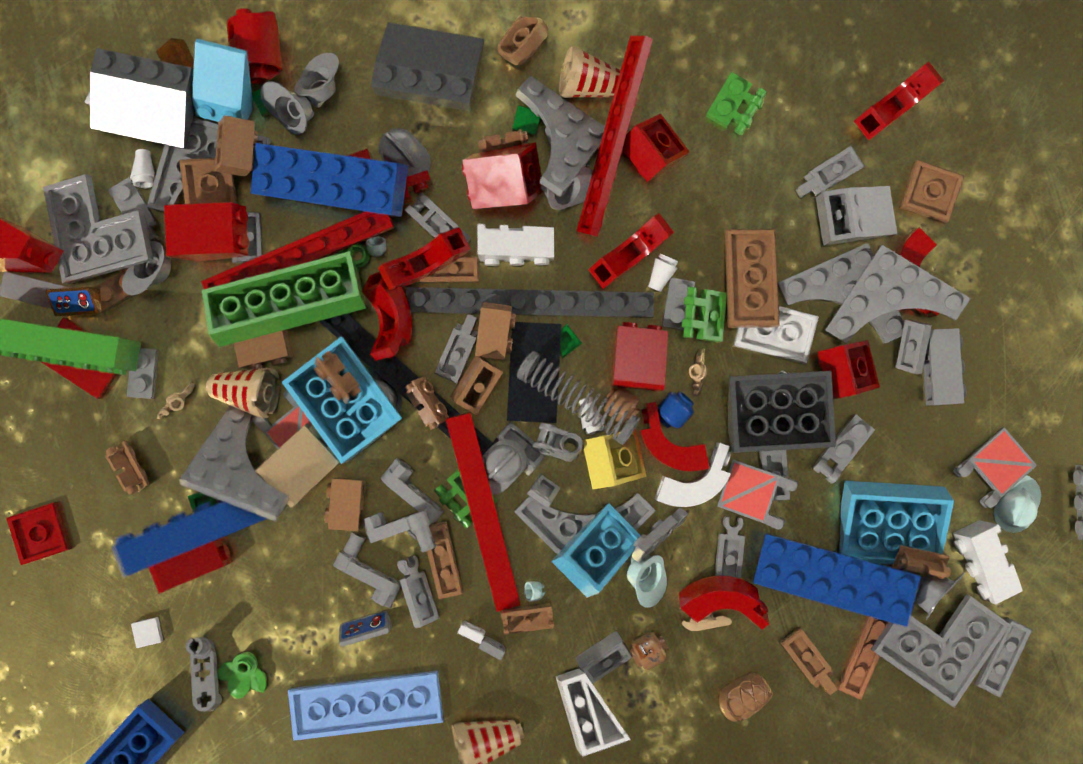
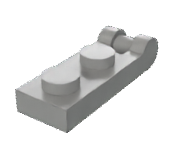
M422 192L416 197L418 200L412 206L409 205L405 209L434 238L440 233L459 227ZM424 207L428 208L429 211L424 216L419 213ZM461 229L469 243L472 240L471 237Z
M853 414L835 436L836 447L826 448L815 461L812 469L817 473L821 472L826 476L825 479L833 484L875 429L858 415ZM829 459L836 463L833 468L827 465Z

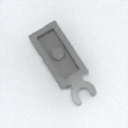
M680 507L672 516L670 515L664 521L658 520L652 526L650 534L647 536L643 534L635 541L632 557L640 563L685 521L684 518L688 513Z
M724 516L723 526L726 529V533L718 534L715 576H732L741 579L745 536L738 535V531L743 527V519L738 517L737 524L731 527L729 525V517Z
M411 556L407 558L409 567L406 559L398 561L397 566L405 576V578L399 581L414 627L419 628L440 618L425 572H418V558Z

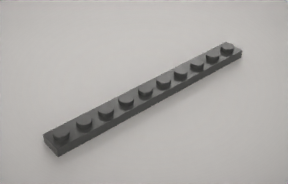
M406 287V297L411 313L480 314L482 302L510 305L512 306L511 313L516 315L654 317V292Z

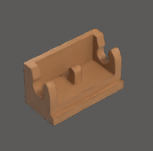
M551 602L513 607L501 611L504 634L554 628Z

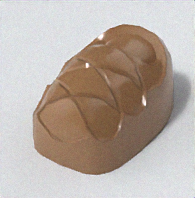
M520 16L511 25L499 43V54L513 65L525 63L536 53L543 40L548 37L546 23L537 17Z
M756 672L748 673L732 681L720 691V709L728 720L739 722L750 718L770 701L773 693L762 675Z

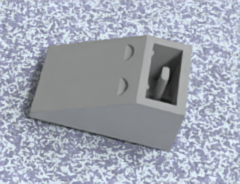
M890 186L823 191L816 197L823 246L897 235Z

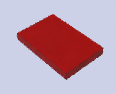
M65 317L61 319L56 327L89 333ZM41 362L96 399L102 398L117 375L116 373Z

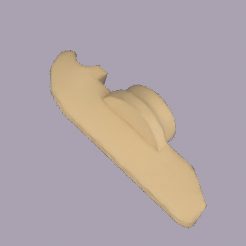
M705 348L698 350L696 363L689 369L690 377L695 380L692 386L695 396L700 395L703 388V379L707 376V368L704 365Z
M190 382L179 393L170 394L166 399V404L157 414V419L168 415L171 410H181L185 405V398L195 387L194 383Z
M713 613L698 623L690 618L689 622L682 621V625L690 631H700L732 624L730 618L725 616L713 617Z

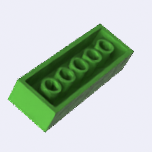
M350 251L202 290L208 335L218 347L366 309L357 264Z
M0 319L1 356L126 375L127 370H137V360L141 347V342Z

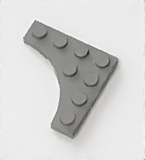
M529 76L519 87L515 96L523 101L537 117L540 116L546 126L545 132L549 146H551V157L547 170L539 183L561 197L599 149L605 126L560 97L532 76Z
M193 117L186 149L164 145L148 200V208L164 212V205L179 203L184 194L179 160L216 157L218 124ZM258 135L256 143L270 145L272 140ZM253 145V154H254V155H255V146H256V145Z
M866 243L778 282V290L785 306L810 300H828L842 305L874 257L869 244ZM899 310L885 313L869 322L880 336L883 344L902 336L904 321Z
M881 245L825 331L848 343L852 336L871 320L885 313L901 309H925L957 320L971 298L884 245Z
M229 406L181 476L180 484L276 521L288 502V495L279 492L267 484L256 473L248 459L245 444L254 415Z
M638 493L614 508L635 530L656 511ZM528 496L514 511L556 554L596 515L572 514L550 506L547 508L531 496Z

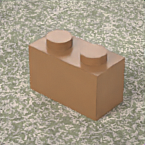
M224 115L218 122L216 172L246 176L253 170V145H256L258 137L257 130H254L255 121Z
M482 302L475 356L505 360L506 352L511 353L513 338H509L508 333L509 328L514 329L516 314L511 313L512 306Z
M287 329L233 343L239 368L247 370L263 368L262 365L272 363V366L286 364V359L293 358Z
M475 356L450 397L456 404L477 415L503 372L492 363L479 356Z
M336 477L332 478L331 483H328L326 496L330 498L329 508H326L324 516L325 523H328V529L359 531L362 529L365 479Z

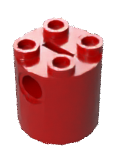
M247 8L237 9L236 15L230 17L226 23L229 47L247 51L251 83H266L282 72L276 15L272 11L252 13Z

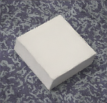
M158 617L131 624L136 648L164 641Z
M463 621L458 634L481 644L485 630L467 621Z

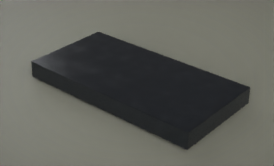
M515 322L514 329L511 331L513 341L510 353L507 421L557 423L558 399L552 401V394L545 396V390L538 392V386L532 388L531 382L525 383L519 380L517 373L526 357L532 351L540 354V358L526 381L534 375L541 361L546 358V362L535 377L533 385L541 379L548 365L553 362L551 370L540 385V390L548 383L551 375L560 364L561 324ZM559 372L550 383L546 394L555 387L559 380ZM558 387L554 393L553 398H555L558 395Z

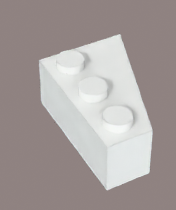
M477 224L478 257L480 262H485L486 266H498L500 262H509L510 265L520 266L524 265V261H534V265H549V261H554V227L523 226L522 228H508V225H500V228H485V224Z
M978 520L953 533L956 539L954 545L957 551L964 556L967 562L965 564L966 570L971 577L975 578L978 584L976 589L980 597L993 604H998L1023 590L1014 565L1012 563L1009 564L1004 555L1009 551L1005 543L1000 544L997 533L1001 532L999 524Z
M576 669L555 676L576 748L582 756L631 740L583 671Z

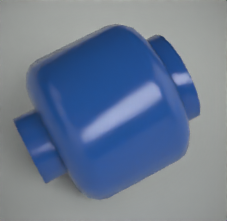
M681 391L678 393H668L657 406L660 422L667 428H670V426L681 428L694 414L693 401Z

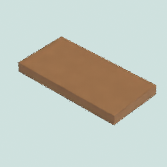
M726 229L725 255L728 328L779 327L775 229Z

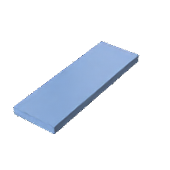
M438 670L289 688L288 690L293 741L443 723L444 721Z

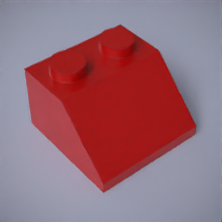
M662 114L635 125L626 134L623 145V153L632 161L638 173L647 182L663 174L690 153Z
M868 340L818 351L820 368L822 371H831L833 399L857 395L880 388Z

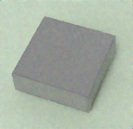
M540 474L527 494L548 508L559 492L560 487Z
M484 636L479 645V649L499 660L505 654L506 647L488 636Z

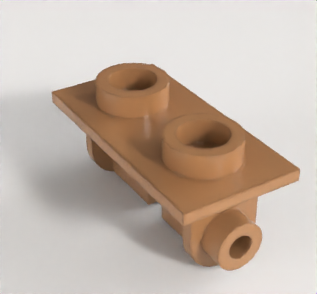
M520 129L519 131L504 133V139H500L499 134L487 137L482 136V139L478 140L480 153L528 144L527 131L522 132Z
M327 351L322 355L323 361L316 357V367L314 370L323 381L327 379L331 384L330 390L335 398L339 401L342 399L347 404L350 398L348 395L351 394L355 397L361 392L359 389L360 384L349 371L341 377L338 373L346 367L335 353L332 354L330 351Z
M424 376L411 381L412 383L405 387L407 390L406 395L414 407L423 404L424 408L418 411V414L425 426H429L432 430L445 422L446 418H449L447 409L443 403L439 402L432 384Z
M126 440L116 448L113 446L105 450L107 453L105 457L112 470L117 471L122 468L124 471L116 476L124 492L127 491L131 495L135 492H140L149 485L145 470L139 466L133 448L127 444Z
M900 545L892 566L902 571L935 575L939 579L948 578L951 573L950 568L946 566L949 555Z

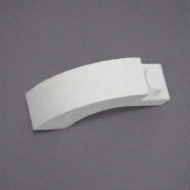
M716 443L709 461L710 469H706L703 475L694 481L679 482L662 476L654 499L671 506L690 507L702 504L713 498L725 486L731 474L721 470L722 466H727L731 452H728L730 446Z

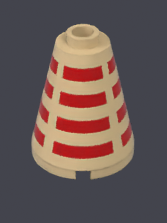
M571 46L564 59L563 65H566L564 72L561 71L559 96L564 98L613 97L621 70L577 47Z
M272 368L214 373L206 382V390L211 398L259 418H268L267 414H273L279 401L280 386L276 385L275 380H280L277 371Z
M515 720L458 722L452 724V732L456 749H458L460 764H488L521 745L520 739H524L522 726L520 723L516 724Z

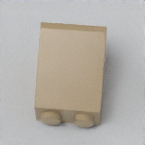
M306 423L255 471L271 487L288 495L287 504L292 508L340 461L321 438L313 425L310 427Z

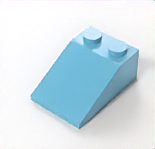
M201 39L195 41L192 92L195 116L217 122L224 115L248 120L254 106L247 51Z
M608 503L564 546L551 562L586 597L599 593L634 552V543L641 535Z

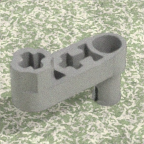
M396 458L381 476V480L417 511L426 510L430 525L435 524L444 513L443 509L408 480L414 471L406 462ZM407 530V533L417 540L415 531Z
M426 510L386 523L383 512L362 519L370 543L411 529V531H415L421 552L437 547L428 526L430 521Z
M351 532L343 551L339 552L333 566L376 588L371 599L382 606L391 608L401 589L400 582L357 561L356 557L366 538L358 533Z
M191 638L186 644V650L190 653L193 705L199 711L212 712L222 702V696L218 692L215 646L212 640L208 638ZM210 658V663L205 662V669L210 670V675H207L204 681L203 677H199V672L203 671V663H197V660ZM211 696L212 700L205 704L203 699Z

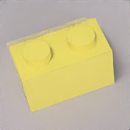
M636 428L624 445L619 444L617 440H613L614 433L608 436L602 435L582 440L592 489L616 486L647 477Z

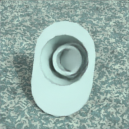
M1026 475L995 506L993 512L994 520L1004 531L1012 533L1021 532L1028 528L1036 519L1041 500V491L1037 482Z
M631 555V564L627 571V578L636 590L640 605L645 608L656 605L666 591L667 577L664 561L659 555L652 557L647 555L640 563Z

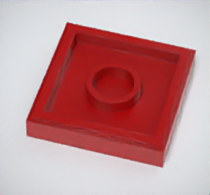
M58 502L6 518L20 565L72 549Z

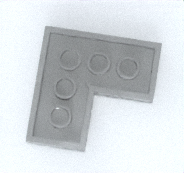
M84 174L43 187L54 245L64 250L58 262L62 283L71 284L154 260L144 211L137 210L100 221L92 177L90 175Z
M966 594L939 635L910 615L908 627L889 622L871 650L955 708L1010 624L976 599Z

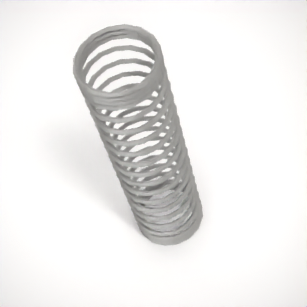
M532 351L526 357L517 373L519 380L525 383L531 382L532 388L538 386V392L545 390V396L552 394V401L558 399L559 405L565 403V409L572 407V414L579 411V418L586 415V422H590L593 419V427L600 423L599 431L607 428L606 436L614 432L613 440H617L621 445L625 444L636 428L640 418L632 415L616 437L628 410L609 432L615 417L622 408L621 406L618 407L612 418L602 428L614 402L611 403L605 414L595 424L600 410L608 399L607 397H605L593 416L588 419L601 393L597 394L590 407L581 415L583 407L593 393L594 388L590 390L583 403L574 411L576 403L585 391L587 384L582 387L577 398L567 407L568 401L578 387L580 380H577L569 395L560 403L564 391L573 379V375L567 380L562 391L553 398L557 387L564 379L567 371L562 373L555 387L546 394L550 383L556 377L560 367L555 369L548 383L540 390V385L551 370L553 362L548 365L541 379L533 385L535 377L546 362V358L541 361L534 375L526 381L536 367L540 354Z

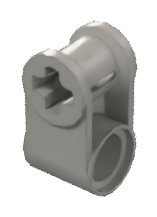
M540 424L537 442L533 443L532 446L535 451L569 462L579 457L583 446L579 435L559 429L551 424ZM571 443L575 445L577 450L570 452L565 449L564 445Z

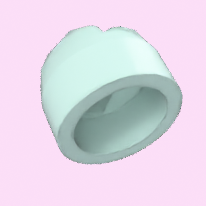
M380 236L367 239L366 247L368 253L373 257L383 255L387 248L386 239Z
M538 581L526 582L524 586L526 600L528 602L541 600L545 593H542L544 585Z

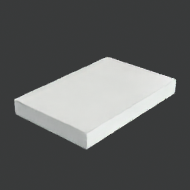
M779 306V327L738 328L733 346L806 365L819 316Z

